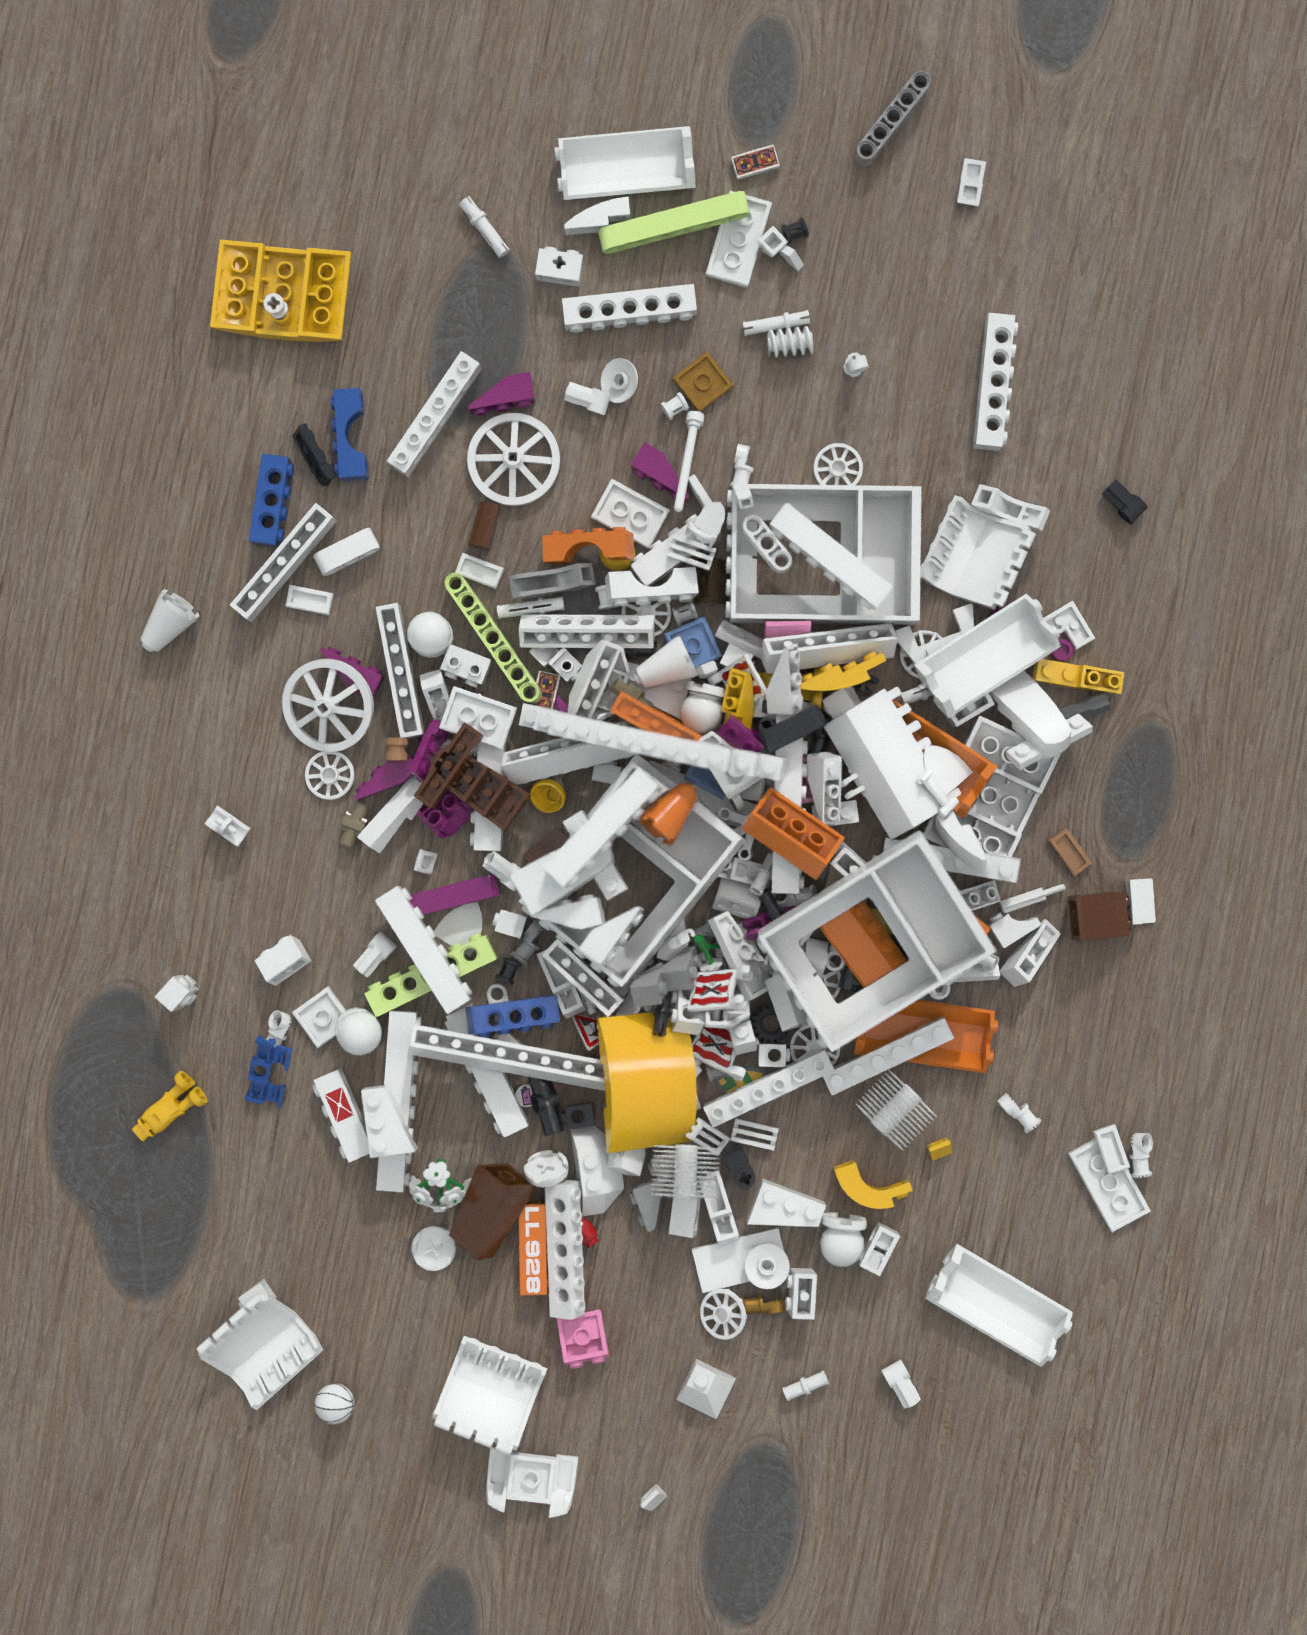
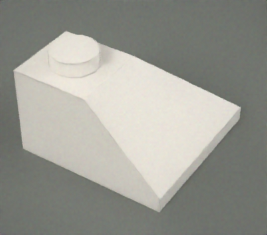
M695 1359L676 1400L717 1419L736 1378Z

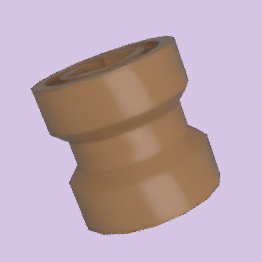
M385 738V745L388 747L385 761H408V754L406 753L408 738Z

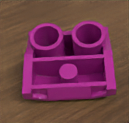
M447 789L434 809L423 804L416 814L438 837L443 839L455 834L470 818L472 807L464 803L451 790Z

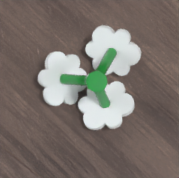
M697 934L694 937V941L699 946V949H696L697 954L701 955L702 966L699 968L700 972L717 971L723 965L722 958L724 957L718 941L714 944H708L701 934ZM710 948L716 949V957L711 958Z

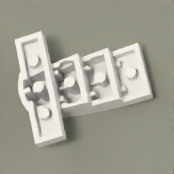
M1022 671L989 692L990 697L998 703V711L1012 721V729L1026 739V741L1006 751V757L1019 770L1042 758L1045 759L1062 753L1071 743L1092 733L1093 726L1080 714L1065 720L1050 697L1025 671Z
M582 810L563 821L570 836L573 837L589 819ZM611 847L604 854L600 852L595 858L597 862L589 870L584 869L580 873L581 879L573 887L570 885L567 888L562 887L543 868L561 848L510 875L531 915H535L551 904L557 903L594 878L607 900H611L628 889L614 865L615 860Z

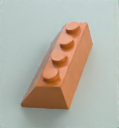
M772 787L768 789L741 828L815 880H817L845 839L844 836Z
M864 900L819 927L863 988L908 961Z

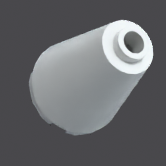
M166 589L160 592L140 638L143 642L142 646L149 652H159L199 618L198 612L195 615L192 612L194 607L175 593H172L171 596L166 594L168 591Z
M680 636L672 639L636 667L637 673L634 674L638 685H644L645 688L698 676Z

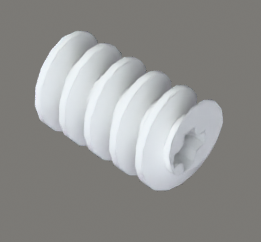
M804 326L802 333L799 327H795L793 334L790 328H786L785 334H783L781 329H777L776 335H774L772 329H769L767 334L768 356L770 357L773 351L777 358L779 352L782 351L784 357H787L789 350H791L793 356H796L797 349H800L801 354L805 355L806 348L813 354L812 332L809 331L807 326Z

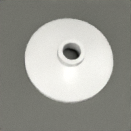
M617 358L605 366L601 375V389L611 393L609 401L614 403L626 402L636 391L638 374L635 366L629 360Z
M758 1245L746 1257V1275L751 1283L759 1288L772 1289L778 1287L786 1280L789 1274L790 1264L788 1257L776 1245ZM765 1261L771 1263V1266L767 1269L762 1266Z

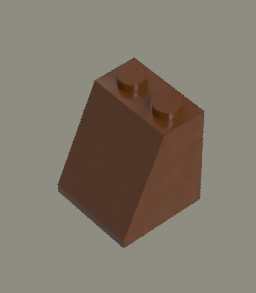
M1125 891L1068 896L1072 940L1088 941L1130 936L1129 931L1132 930V921L1127 913V909L1130 908V899Z

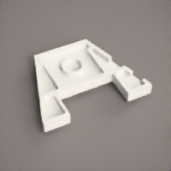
M972 603L952 611L960 632L918 646L909 625L895 630L898 637L897 643L914 664L920 662L974 627Z

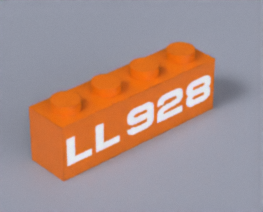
M545 1201L527 1202L519 1215L520 1295H547Z

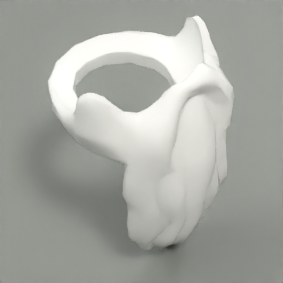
M711 502L706 505L700 515L696 517L695 523H690L687 526L685 535L692 533L695 539L702 544L709 543V549H711L725 520V510L721 502Z

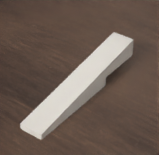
M447 738V741L441 744V749L449 745L452 740ZM412 775L357 838L373 850L381 853L405 818L412 820L424 804L413 796L422 783Z

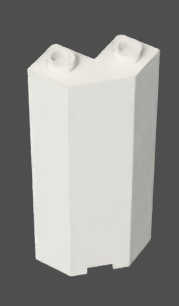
M690 126L558 138L559 147H555L556 161L561 163L562 178H558L559 192L563 191L564 200L696 188Z
M1027 594L1023 595L914 665L920 681L925 688H929L934 696L933 701L948 718L1061 647L1058 640L1060 634L1053 625L1049 626L1043 620L1041 614L1043 609L1037 599L1033 600Z
M956 1244L944 1258V1266L939 1274H935L925 1299L1040 1367L1047 1361H1052L1056 1354V1349L1054 1348L1057 1339L1063 1333L1067 1334L1072 1327L1070 1320L1073 1312Z

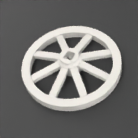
M507 413L488 420L477 430L469 445L467 463L475 486L484 496L501 505L523 506L537 501L551 489L560 469V452L552 432L541 421L526 414ZM512 422L511 444L508 448L494 434L492 429L501 424ZM519 423H524L539 431L520 448L517 447ZM485 435L503 452V454L476 455L478 446ZM543 437L546 438L552 452V457L524 455L526 451ZM516 455L517 461H510V456ZM476 462H503L484 483L482 482L477 472ZM524 462L552 465L550 473L543 484L528 470ZM507 469H509V497L499 495L489 489ZM516 470H520L537 490L528 495L516 497Z
M318 659L301 666L288 679L283 692L282 708L287 725L301 742L319 751L335 752L351 747L366 734L373 719L374 701L369 685L356 669L339 660ZM330 668L324 695L319 690L310 670ZM338 670L350 677L355 684L334 697L332 696V690ZM302 676H304L316 700L293 693L297 682ZM356 690H360L364 702V710L339 706L338 702ZM292 701L312 707L314 711L297 722L293 712ZM323 703H325L328 710L323 709ZM335 713L363 718L359 729L354 735L350 733ZM317 716L320 717L318 740L311 737L301 728ZM328 718L346 740L335 743L326 742Z

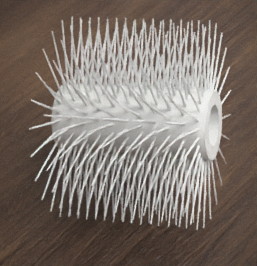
M891 1072L903 1087L899 1086L888 1074L886 1075L900 1090L898 1091L883 1076L882 1078L897 1093H893L881 1081L880 1083L893 1097L875 1083L890 1100L886 1099L872 1086L880 1097L886 1101L885 1104L877 1095L871 1092L880 1104L884 1106L883 1108L866 1094L881 1109L880 1111L862 1096L877 1114L860 1101L867 1111L873 1115V1118L857 1103L856 1105L866 1117H869L871 1123L883 1135L887 1136L896 1146L903 1150L891 1135L905 1147L907 1146L893 1132V1129L910 1144L896 1126L912 1139L899 1123L916 1136L902 1120L904 1119L920 1134L916 1127L906 1119V1116L923 1130L909 1113L913 1114L924 1126L926 1125L912 1109L929 1124L930 1122L915 1106L917 1105L931 1119L932 1117L918 1103L921 1102L933 1115L935 1114L911 1087L904 1084Z
M680 1144L675 1146H655L675 1148V1151L653 1150L656 1152L675 1153V1155H652L675 1158V1160H652L675 1163V1165H653L674 1167L673 1170L654 1169V1171L674 1172V1175H651L674 1177V1179L651 1180L674 1182V1184L661 1183L651 1185L674 1187V1189L653 1188L651 1190L672 1191L673 1194L652 1193V1195L673 1196V1198L683 1199L718 1198L717 1196L696 1195V1193H719L716 1191L696 1190V1188H719L696 1185V1183H719L697 1180V1178H718L697 1176V1173L717 1174V1172L697 1171V1168L719 1169L716 1167L697 1166V1164H720L697 1161V1159H720L698 1157V1154H720L698 1152V1149L717 1150L719 1148Z

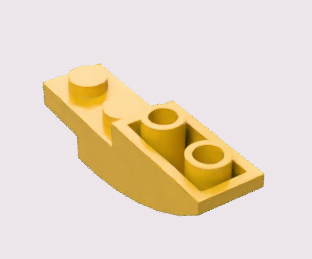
M873 651L863 656L864 661L858 664L853 661L843 666L844 671L841 670L839 665L832 666L829 663L819 668L820 673L814 676L811 673L803 676L800 688L801 690L828 691L860 684L870 679L867 670L885 662L886 658L883 653L876 654Z
M1041 659L1034 665L1033 680L1065 688L1121 694L1125 672Z
M730 668L721 711L726 713L723 725L733 715L751 730L754 706L751 674Z

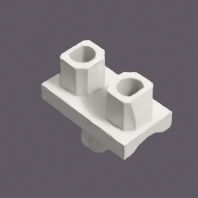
M216 806L212 815L205 822V825L237 847H239L251 830L250 827L220 806Z

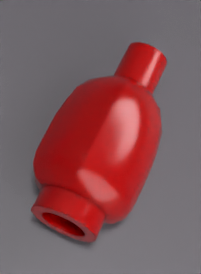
M583 1216L581 1220L582 1245H586L589 1249L599 1242L597 1238L598 1233L593 1224Z

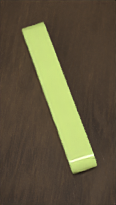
M737 191L605 226L598 230L602 252L610 254L743 219L750 215V210L745 192Z
M449 574L445 580L446 589L519 696L530 704L539 702L542 697L540 687L472 587L460 574ZM460 579L461 587L453 590L452 582ZM468 597H473V605L469 608H465V599ZM481 615H485V624L482 626H477V618ZM497 633L499 636L498 641L495 644H490L489 636ZM505 651L511 653V658L508 662L501 661V655ZM518 669L523 670V678L517 681L514 680V672ZM534 687L536 695L531 699H527L526 690Z

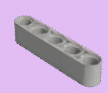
M918 71L913 74L860 141L855 153V160L858 165L866 167L874 162L926 96L931 84V78L928 73ZM915 82H922L925 87L919 88L915 85ZM908 99L911 101V104L905 105L901 100ZM895 116L898 121L891 122L887 117ZM881 133L885 138L877 139L874 134ZM868 150L871 153V155L865 157L860 153V151Z

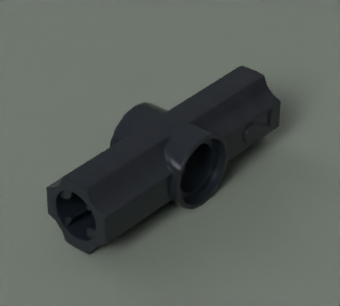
M528 1077L532 1090V1107L535 1113L539 1115L544 1136L564 1131L558 1110L560 1105L559 1096L556 1090L552 1089L551 1082L549 1080Z

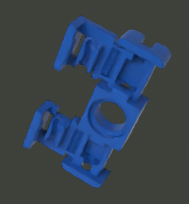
M258 1036L254 1042L258 1044L256 1056L253 1055L248 1075V1080L251 1081L250 1091L246 1093L244 1098L246 1101L263 1104L266 1099L267 1101L278 1103L277 1107L281 1108L286 1085L280 1084L277 1086L269 1082L272 1063H281L285 1067L284 1070L288 1071L293 1048L280 1045L274 1047L276 1044L275 1039L269 1038V1040H264L265 1037ZM263 1066L266 1069V1073L258 1074L255 1071V1067Z

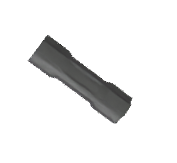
M1102 692L1078 703L1061 708L1059 711L1065 720L1076 714L1086 718L1110 710V704L1107 696Z

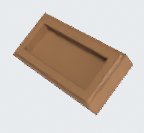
M1064 828L1047 840L1073 877L1093 864L1067 828Z

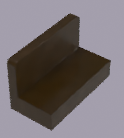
M713 558L709 571L696 567L699 592L695 596L694 603L696 604L716 603L726 605V601H729V596H726V582L729 579V574L726 573V560ZM696 559L698 562L707 564V560Z

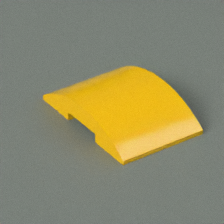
M220 239L210 327L236 334L277 340L304 342L341 341L352 253L350 251L318 248L302 250L269 247L263 243ZM276 293L288 305V313L283 318L275 319L264 308V299L267 295Z
M653 1012L597 1018L600 1063L604 1065L606 1094L604 1121L607 1153L650 1148L657 1145L665 1146L692 1142V1140L685 1136L688 1132L691 1133L693 1131L691 1127L696 1122L697 1091L690 1034L672 1031V1022L669 1021V1018L666 1030L667 1035L664 1037L652 1034L655 1018Z

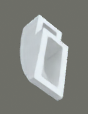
M616 198L587 208L564 224L565 234L598 233L600 228L609 226V223L630 220L629 198Z
M953 810L945 818L937 814L935 828L948 848L970 867L980 873L986 872L987 858L970 824L961 827Z
M546 950L536 954L553 994L557 995L558 1004L563 1016L568 1019L585 1011L586 1008L577 988L542 956Z
M718 1170L714 1171L717 1174L706 1175L718 1178L698 1179L699 1181L719 1182L713 1184L700 1183V1185L719 1187L701 1189L719 1192L703 1193V1195L718 1197L704 1199L719 1246L741 1239L720 1171Z

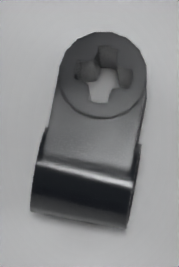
M741 1144L721 1153L729 1172L731 1171L738 1186L744 1189L752 1187L755 1183V1174ZM741 1173L751 1174L748 1183H745L744 1180H739L742 1178Z

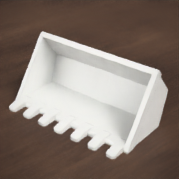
M898 687L888 692L884 688L824 726L851 775L841 781V787H845L852 780L858 786L855 790L846 793V800L861 792L863 797H866L891 840L938 814V811L942 808L941 804L924 783L920 785L916 783V780L926 772L922 750L925 748V745H931V741L928 737L918 742L914 739L912 733L920 729L921 725L918 720L909 725H906L902 716L909 713L911 708L909 704H905L898 709L895 707L892 700L901 695ZM956 787L946 797L950 800L952 797L961 795V792Z

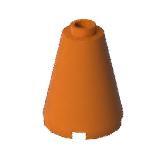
M688 782L686 784H678L644 809V813L638 818L640 819V824L655 838H664L662 843L669 847L672 846L698 799L696 788Z

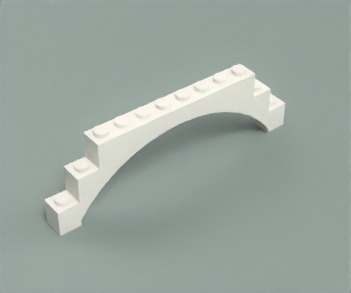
M523 703L519 721L521 726L547 732L550 735L713 770L759 776L777 781L783 780L787 758L664 735Z

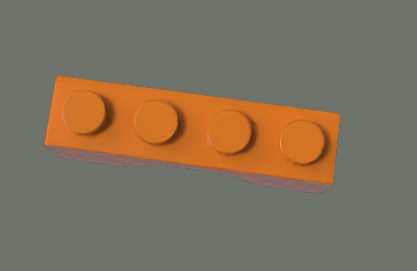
M613 527L612 531H605L604 528H593L592 532L584 533V530H571V534H563V531H551L550 535H542L543 562L550 565L572 564L576 553L588 545H597L602 550L604 557L611 561L634 560V535L626 530V527Z

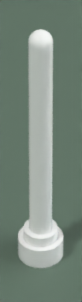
M689 411L686 417V424L689 430L674 509L677 512L683 509L697 430L703 426L704 414L698 411Z

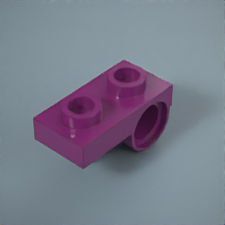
M733 715L717 732L733 748L758 753L764 748V744L759 736L760 732L755 729L750 730Z

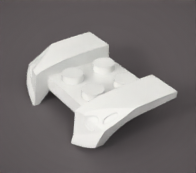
M496 1447L490 1448L486 1481L488 1505L504 1512L506 1499L551 1504L549 1518L568 1513L574 1496L579 1457L556 1454V1457L512 1451L510 1455L495 1450Z

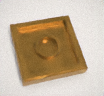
M708 351L672 377L673 381L698 412H702L734 388L733 383Z

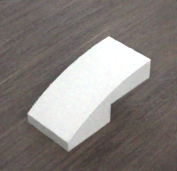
M964 158L957 203L979 206L986 166L985 161Z

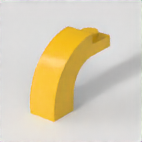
M854 1160L833 1167L837 1180L845 1193L855 1202L869 1208L885 1209L894 1207L893 1197L901 1199L909 1195L908 1192L913 1191L908 1179L885 1187L868 1185L862 1180Z

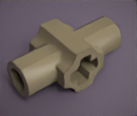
M617 678L610 686L609 690L617 696L622 691L647 706L653 707V703L644 697L646 693L631 682L627 685Z
M355 802L352 812L346 813L340 830L344 831L339 842L340 844L351 848L354 847L357 836L367 826L368 820L365 819V816L369 809L368 806Z

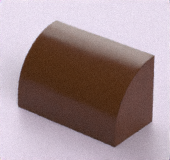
M479 502L468 546L490 552L501 511L498 504Z

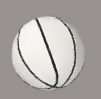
M342 1384L327 1385L316 1396V1413L320 1419L328 1424L342 1423L351 1416L354 1410V1396Z

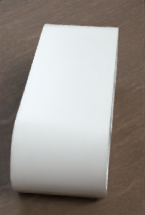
M756 515L746 517L742 526V532L773 571L776 573L786 572L792 562L790 553L760 517ZM749 522H755L758 524L759 529L756 532H750L746 525ZM769 539L772 541L773 547L766 550L762 548L761 541ZM777 557H784L787 560V565L784 567L777 566L775 563Z
M366 528L315 553L313 557L322 575L328 576L375 553L380 549V546L371 528Z

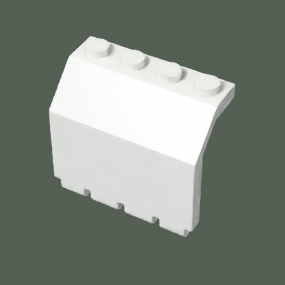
M955 495L952 502L948 505L943 522L938 527V533L929 547L927 557L920 566V578L927 584L953 597L993 610L996 609V606L1003 607L1009 595V592L1004 589H1011L1018 575V572L1013 569H1021L1028 553L1023 550V547L1030 549L1036 534L1027 525L986 514L972 507L962 497Z
M266 1292L263 1295L257 1293L246 1303L247 1309L242 1307L229 1319L231 1324L225 1322L212 1334L214 1339L209 1337L197 1347L200 1359L230 1376L244 1391L250 1406L255 1410H258L323 1351L316 1335L297 1313Z
M464 1336L432 1418L436 1419L434 1426L449 1431L450 1426H454V1434L469 1440L471 1435L474 1434L476 1435L474 1442L490 1448L493 1442L497 1443L495 1450L510 1455L512 1449L516 1451L547 1368L542 1367L539 1363L522 1359L516 1354L504 1352L495 1346L481 1343L475 1338Z

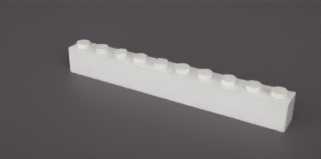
M413 1025L408 1054L605 1091L604 1065L600 1063L599 1059Z

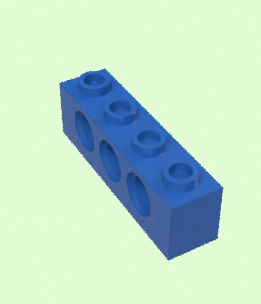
M262 453L249 534V542L252 544L278 548L279 543H282L284 540L282 524L283 521H286L288 508H285L286 499H289L291 495V486H288L289 479L294 475V464H292L289 457ZM274 475H281V480L278 484H271V479ZM276 496L278 498L276 505L268 506L269 498ZM268 518H274V525L270 528H265V521Z
M557 995L465 1007L468 1034H476L477 1037H489V1032L497 1031L498 1035L510 1034L511 1029L518 1028L519 1032L530 1031L532 1026L540 1025V1029L551 1028L553 1023L560 1022ZM533 1008L538 1012L536 1019L531 1017V1010ZM512 1011H514L517 1015V1018L513 1023L510 1021L509 1018L510 1013ZM491 1014L495 1016V1023L492 1026L488 1022V1017Z

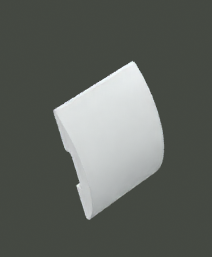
M979 716L964 745L998 767L965 818L962 819L957 815L956 817L961 827L970 824L984 853L1012 857L1022 836L1021 833L1039 795L1042 794L1060 754L1045 759L1042 758L1019 770L1006 757V751L1021 744L1026 739L1012 730ZM936 815L928 819L923 836L938 845L948 847L935 828Z

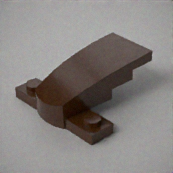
M464 722L449 745L443 747L435 755L430 765L429 774L413 796L429 808L434 809L444 793L449 789L464 803H467L483 817L506 832L531 797V794L498 772L470 757L484 735Z

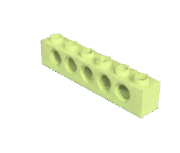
M478 933L468 938L470 943L463 946L461 943H457L448 948L450 952L446 959L453 958L456 961V967L460 972L458 977L498 959L487 935L481 936V933ZM468 948H473L477 953L473 961L465 957V951ZM415 964L408 967L409 972L403 975L399 971L389 976V982L383 985L379 981L368 986L370 991L364 994L375 1017L432 991ZM408 977H412L416 981V987L413 990L408 989L405 985ZM387 987L395 989L396 996L394 999L386 997L385 990Z

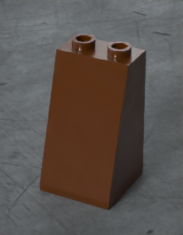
M508 1163L477 1165L449 1236L456 1241L458 1246L466 1249L472 1258L477 1260L493 1258L535 1191L536 1186L530 1184L524 1175Z

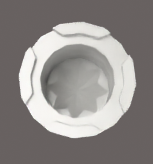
M423 612L415 616L407 629V640L410 646L419 655L429 659L445 655L449 644L452 645L454 640L453 630L449 622L435 612Z
M687 680L685 690H688L690 695L683 700L680 707V717L685 727L697 734L705 735L719 727L723 719L724 712L721 711V701L724 699L725 690L721 687L704 683L700 685L694 681Z
M355 1007L347 1009L339 1016L335 1034L344 1051L352 1055L361 1056L369 1054L377 1048L381 1041L382 1029L379 1021L371 1011Z
M838 1212L823 1213L822 1224L828 1228L822 1233L820 1246L826 1261L837 1267H848L861 1258L864 1250V1238L860 1231L867 1228L865 1217L849 1214V1218L838 1217Z

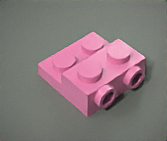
M601 1310L585 1312V1315L573 1320L557 1318L563 1360L566 1366L570 1365L571 1369L583 1367V1362L592 1361V1364L606 1362L605 1358L610 1357Z

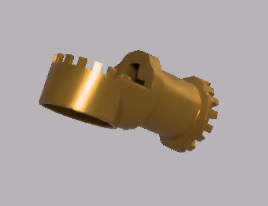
M762 1293L751 1298L744 1299L740 1297L743 1300L742 1303L745 1307L746 1315L758 1312L767 1315L785 1311L784 1299L763 1303Z

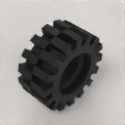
M766 1003L759 1006L752 1014L750 1022L753 1033L763 1043H779L787 1037L790 1030L782 1031L780 1023L778 1029L774 1032H767L763 1029L762 1021L767 1015L777 1017L773 1004Z

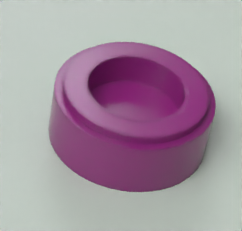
M1059 639L1061 647L1050 654L1054 660L1064 662L1073 655V646L1068 640Z

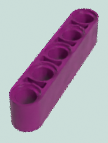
M491 874L412 894L410 902L414 908L418 906L423 915L499 896L501 892L497 876Z

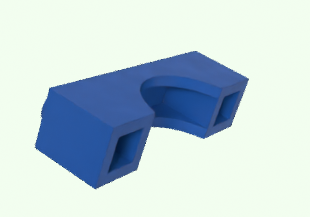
M360 388L334 389V396L330 397L331 409L335 410V418H332L333 432H336L337 440H333L334 453L338 454V462H335L336 476H339L342 482L369 480L367 457L364 453L354 450L350 446L348 439L350 426L357 418L364 415L363 392Z

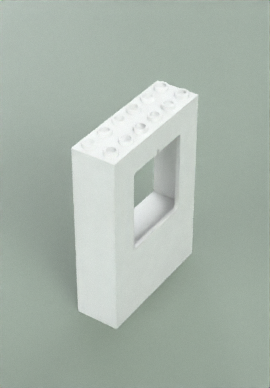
M748 484L754 506L740 510L733 485L732 490H728L727 507L731 508V512L727 513V529L731 530V535H727L726 551L730 552V557H727L726 573L730 574V579H727L726 596H730V601H726L725 618H730V623L764 624L766 621H811V624L879 625L891 623L892 626H915L920 621L921 486ZM788 503L810 521L839 522L841 524L840 545L894 587L875 611L872 608L870 610L864 608L859 603L860 599L854 594L850 596L841 589L843 586L841 584L840 595L838 596L757 594V559H753V556H757V550L742 532L745 518L750 515H756L763 521H772L783 506ZM749 522L746 525L750 532L757 531V523Z
M636 754L588 813L587 817L588 819L591 818L631 762L636 763L670 790L676 787L677 784L645 758ZM697 800L675 843L670 847L662 843L664 838H655L640 824V819H632L627 824L629 828L621 837L674 879L675 883L626 945H618L615 950L617 954L610 964L606 962L605 965H600L579 949L591 930L597 927L581 930L542 919L538 922L548 931H555L557 933L555 937L563 944L572 945L574 947L573 952L582 959H589L592 962L590 966L598 973L607 974L609 976L607 980L617 988L618 986L630 987L634 975H639L747 841ZM570 893L569 895H567L566 897H564L563 899H561V900L558 901V902L568 900V897H569L572 893ZM521 898L519 900V902L523 905L521 909L531 916L528 907L526 906L524 900ZM558 902L551 904L550 908L558 907Z
M920 830L759 929L757 943L762 952L769 953V962L775 972H781V981L787 991L792 990L794 992V1001L800 1011L803 1009L806 1011L805 1015L808 1024L812 1029L817 1028L819 1041L824 1048L829 1047L831 1052L996 952ZM867 897H870L908 955L909 960L841 1003H837L818 974L813 975L816 970L798 941Z

